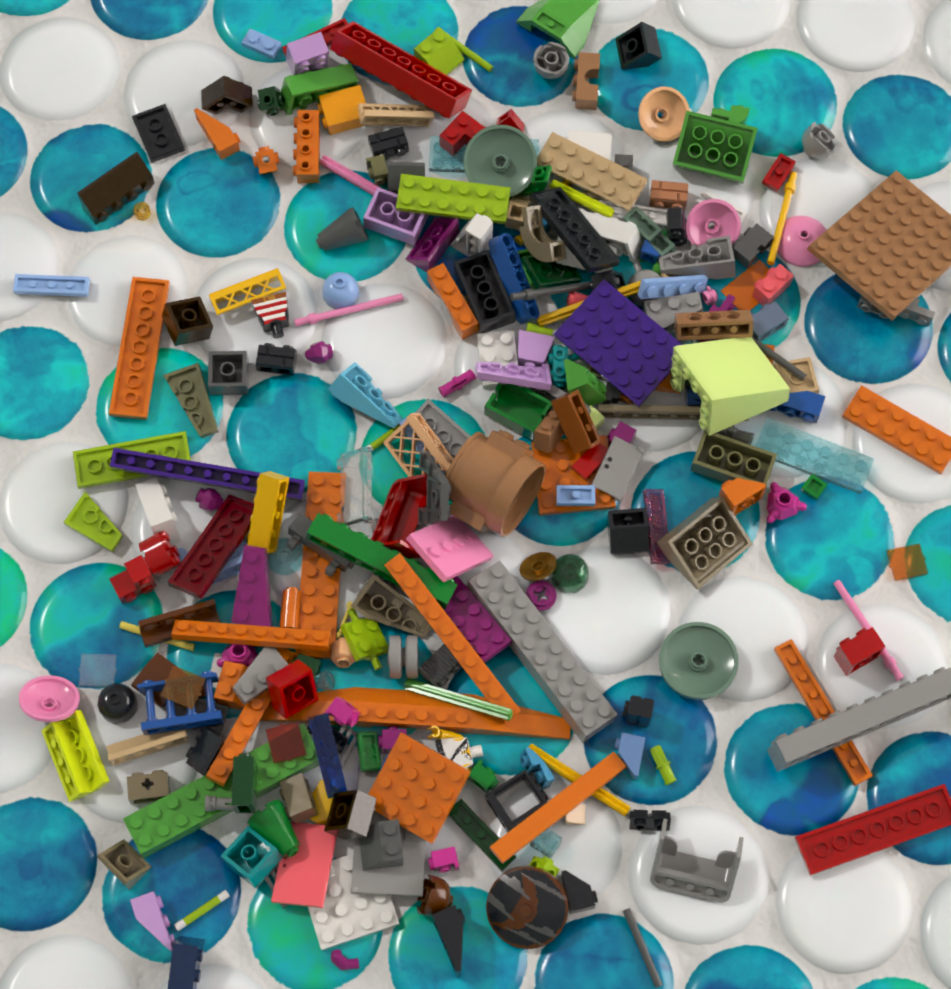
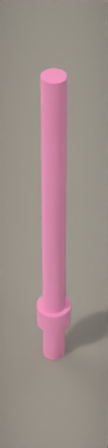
M401 293L323 313H311L306 317L294 319L295 327L309 323L313 325L321 320L403 301L404 299Z
M840 580L833 583L861 627L867 630L871 628ZM884 649L880 655L884 660L883 664L887 669H890L897 681L902 680L904 676L897 667L896 660Z

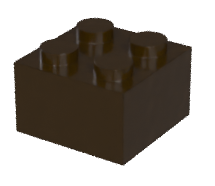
M200 296L165 303L162 318L174 346L210 339L213 324Z
M360 790L334 793L324 831L343 840L367 837L377 798Z

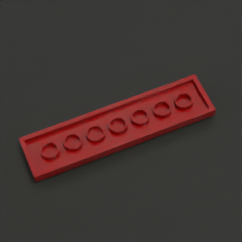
M945 784L796 836L795 840L809 875L823 872L951 826V797Z

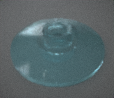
M280 538L277 551L268 554V566L276 574L290 575L302 566L303 549L299 543L294 551L288 549L286 546L290 538ZM287 552L288 555L286 557H282L281 553Z

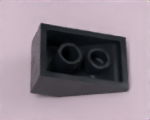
M453 905L432 914V919L458 978L461 977L463 924L465 923V917L461 908L457 909Z

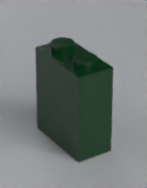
M248 753L233 756L232 807L235 813L256 812L258 765L254 756Z

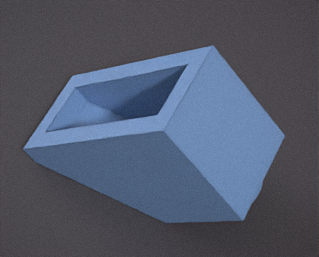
M622 733L621 738H616L614 750H618L617 755L627 766L626 770L632 779L637 780L645 737Z

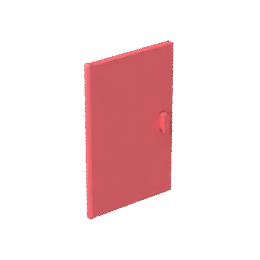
M291 822L300 843L299 851L290 858L282 856V859L279 861L271 902L323 908L337 837L325 832V825L296 824Z

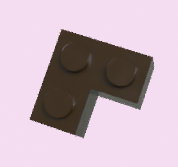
M222 76L201 90L202 110L215 115L226 108L242 113L253 106L252 87L243 82L233 80L228 76Z

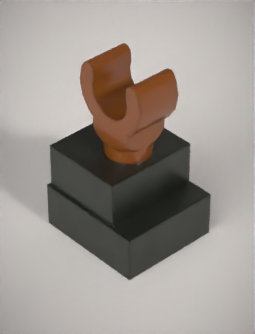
M607 382L606 401H603L602 404H618L619 400L626 405L634 404Z

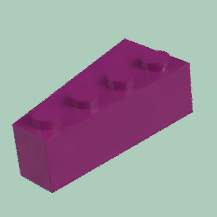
M244 545L231 623L273 627L268 553L265 547Z

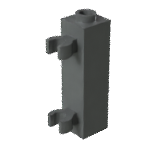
M299 513L288 528V534L292 537L287 542L288 545L286 547L294 551L298 543L301 542L330 562L325 569V574L330 578L337 568L344 573L348 568L352 569L355 565L353 562L306 539L307 531L313 521Z

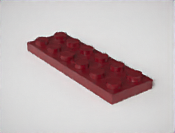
M229 494L168 580L169 586L202 599L249 532L254 503Z

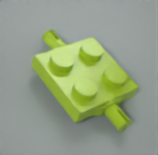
M354 608L348 610L347 613L352 622L342 624L340 629L355 661L371 660L375 671L381 669L382 665L378 656L387 654L389 646L377 621L359 618Z

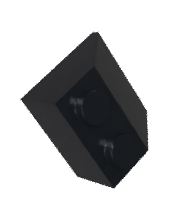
M640 22L615 38L621 69L623 70L649 67L662 59L656 28Z
M205 727L204 730L200 729L195 738L198 740L195 747L191 746L185 756L188 758L186 764L203 776L208 773L227 739L226 736L209 727Z

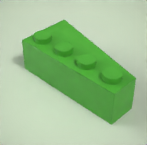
M351 63L284 77L281 94L285 100L283 108L286 115L293 114L292 110L297 108L304 110L311 103H319L320 95L357 86L359 80Z

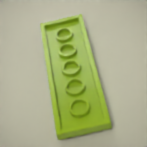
M401 174L396 211L471 220L478 213L489 217L493 223L506 224L511 187Z
M186 431L72 451L78 489L149 477V475L113 470L110 467L113 448L191 461Z

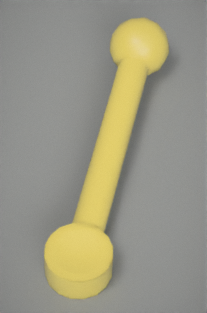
M349 601L346 605L347 610L341 625L346 623L349 614L347 611L353 609L351 607L352 601ZM341 629L336 632L337 639L343 637Z

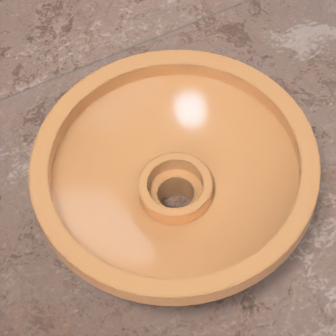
M658 87L649 91L641 100L638 110L639 122L643 131L652 139L662 142L671 141L680 136L686 110L690 111L687 100L678 90L671 87ZM658 112L661 113V118L658 117Z

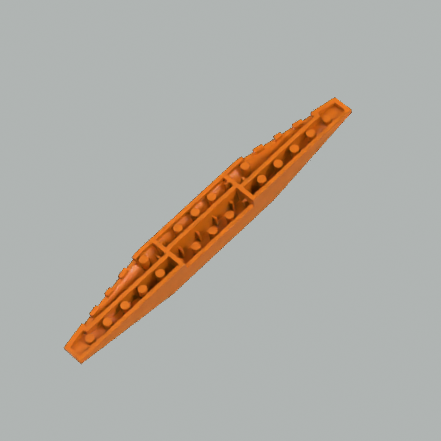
M363 687L317 692L319 699L317 702L287 719L275 711L272 707V702H270L261 721L310 724L314 723L319 715L330 725L342 726L333 719V716L325 714L336 697H340L361 712L354 727L395 726L400 728L427 729L435 725L439 729L455 733L570 740L571 729L563 717L518 706L521 711L504 723L501 718L408 690ZM462 694L488 702V700L482 696L474 694Z

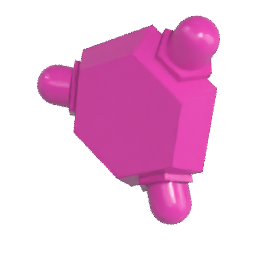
M776 482L770 484L771 491L768 493L767 501L769 515L766 518L768 523H773L776 519L783 520L796 515L799 510L805 511L807 509V505L800 502L799 497L785 487L782 488Z
M228 644L222 652V658L217 660V666L223 667L224 661H229L249 667L258 655L252 645Z

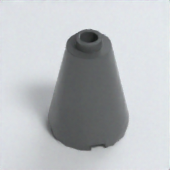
M352 207L318 233L316 242L320 249L324 248L325 251L366 242L369 240V237L356 210Z

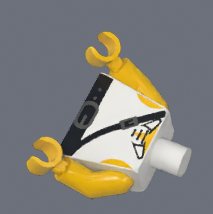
M435 725L427 728V730L433 732V735H429L427 738L429 740L437 738L435 739L437 752L471 771L473 769L472 759L483 756L481 745L469 747L468 739L461 734L439 729Z

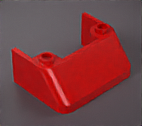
M427 474L397 479L392 484L371 538L374 542L379 541L390 550L399 551L407 559L421 558L406 538L409 534L415 532L418 524V508L426 507Z

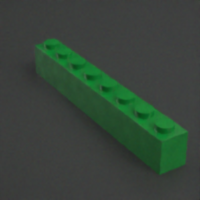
M318 513L307 531L306 539L399 586L384 566L400 553L399 551L390 550L383 543L368 539L364 533L355 532L348 525L333 521V518L327 514L322 515ZM403 557L445 610L458 584L453 579L443 583L431 568L421 566L415 559Z

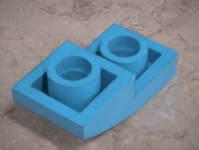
M529 747L525 748L520 755L521 766L526 769L528 774L535 772V778L542 789L549 788L555 780L550 769L537 753Z

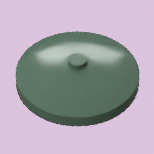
M493 125L482 129L470 140L464 154V170L469 182L511 187L510 198L522 193L530 185L534 169L537 167V155L531 140L519 129L508 125Z
M690 622L677 627L666 637L659 653V668L664 681L674 692L692 700H707L722 694L732 684L738 670V653L732 639L722 629L705 622Z

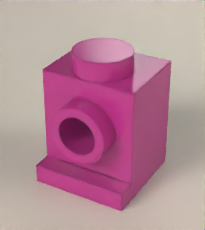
M336 697L325 711L326 715L333 716V719L340 725L346 724L350 727L357 723L358 716L361 713L340 697Z
M455 846L431 852V858H428L430 871L439 870V873L451 871V867H455V871L459 870Z

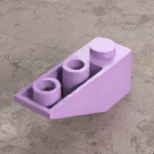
M153 891L131 899L130 902L137 921L172 953L175 938L173 934L169 935L167 927L170 926L167 915L162 914L161 908L164 905L161 896H157Z

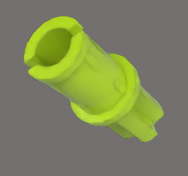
M657 745L651 748L650 752L657 765L656 770H659L665 785L677 781L669 765L671 762H668L662 747Z

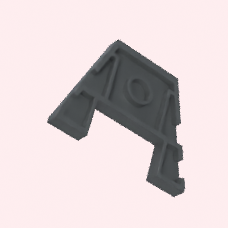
M420 451L419 468L427 473L426 507L418 508V525L448 521V514H450L451 510L449 504L451 486L429 452Z

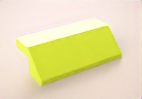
M76 710L65 720L51 722L41 730L69 802L96 792L110 782L82 710Z

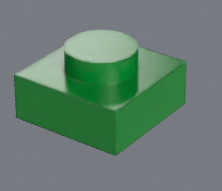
M811 474L802 486L801 491L817 501L828 484L814 474Z

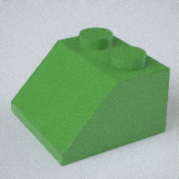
M569 359L564 360L568 392L579 390L584 403L588 406L606 401V386L596 378L594 373Z

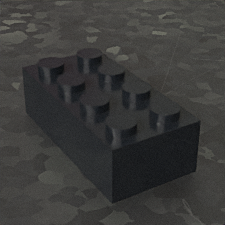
M489 250L455 261L454 273L466 302L478 321L479 333H487L515 323V311Z

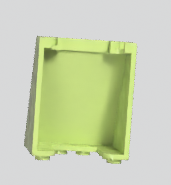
M752 337L730 338L673 347L670 384L674 390L681 392L684 390L685 380L689 381L693 392L697 393L701 398L699 425L709 436L781 405L789 399V386Z

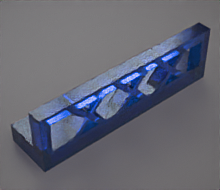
M326 712L308 717L329 799L334 797V793L347 791L329 715Z

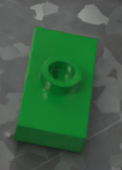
M377 731L357 732L356 740L361 772H379L381 769Z

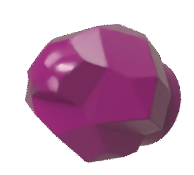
M323 341L315 342L305 352V357L316 364H323L328 359H332L331 344H325Z
M200 488L195 498V502L199 503V508L208 511L219 509L224 502L221 495L213 488Z

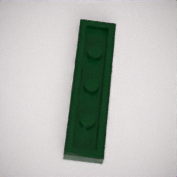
M462 799L452 807L448 816L501 872L516 859V856L513 855L502 864L489 849L499 838Z

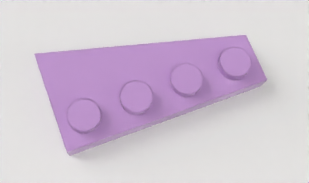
M476 362L475 365L476 378L482 381L489 380L501 384H513L519 387L526 386L537 390L551 389L552 382L549 364L535 367L534 363H526V366L509 363L506 366H502L499 362Z

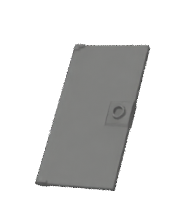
M358 764L357 790L368 794L379 772H361L360 764ZM374 811L370 825L390 819ZM400 826L403 866L363 871L359 838H354L350 893L423 897L425 840Z

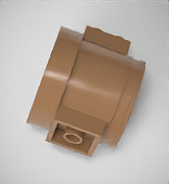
M501 429L498 432L492 430L489 437H486L481 432H476L460 448L445 475L451 486V494L449 495V500L452 502L450 514L479 531L490 532L492 530L500 536L506 537L520 524L532 506L542 486L546 465L532 457L534 451L529 449L531 445L522 440H513L515 436Z

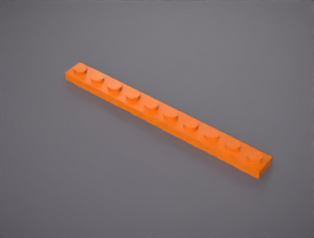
M399 553L384 565L488 702L512 709V717L521 711L403 556Z

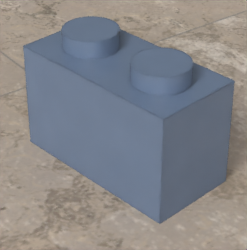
M776 301L771 304H765L756 314L751 313L753 318V337L761 342L787 325L789 318Z

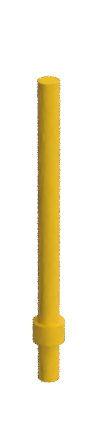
M794 171L790 172L788 182L785 184V195L767 260L768 265H774L791 197L795 193L797 173Z

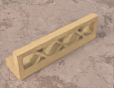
M358 104L360 125L429 127L434 119V112L429 111L425 105Z
M186 729L152 735L142 734L106 746L109 754L107 756L111 765L115 766L188 743L189 739Z

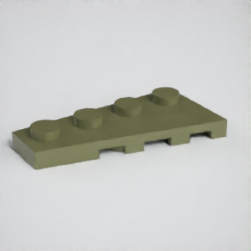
M196 363L164 374V378L199 436L204 438L218 433L219 429L200 364Z

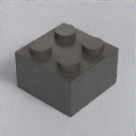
M247 351L209 352L208 388L210 395L248 394L249 359Z

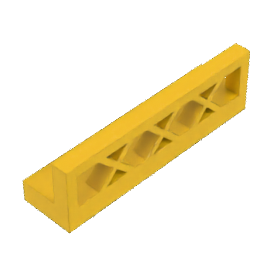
M276 268L209 294V299L218 316L252 303L251 300L286 290V285L279 269ZM277 280L281 284L280 287L275 289L268 286L269 283ZM263 287V291L259 295L250 293L251 290ZM243 293L246 294L245 299L241 302L233 299L235 296ZM228 300L227 307L219 310L217 303Z

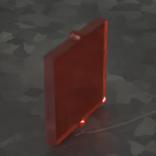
M298 721L284 725L281 723L280 726L265 729L274 764L286 760L292 761L294 758L306 755Z

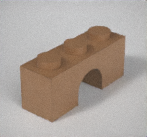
M579 52L578 59L574 61V70H577V75L573 77V85L576 86V90L572 92V101H575V108L597 109L598 85L589 84L586 80L599 77L600 53Z

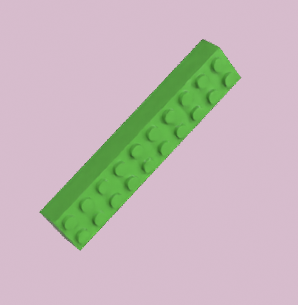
M304 723L248 752V754L254 756L258 765L257 798L280 787V781L299 773L304 774L323 764L322 757ZM233 771L224 787L206 779L205 775L123 818L142 857L146 858L233 812L232 810L205 812L206 795L218 798H232Z

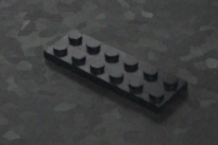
M561 187L530 194L529 200L534 206L541 205L543 218L560 239L564 241V244L588 273L619 265L620 259Z

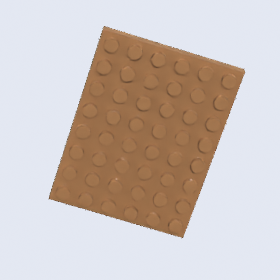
M896 170L813 241L807 250L893 321L951 268V214Z

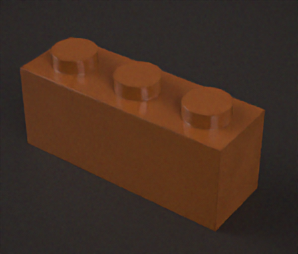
M579 390L566 393L551 401L574 454L591 449L601 442Z

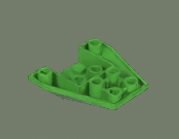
M540 0L527 8L516 23L530 32L534 27L540 29L558 40L560 45L566 48L568 55L575 59L585 46L600 0Z

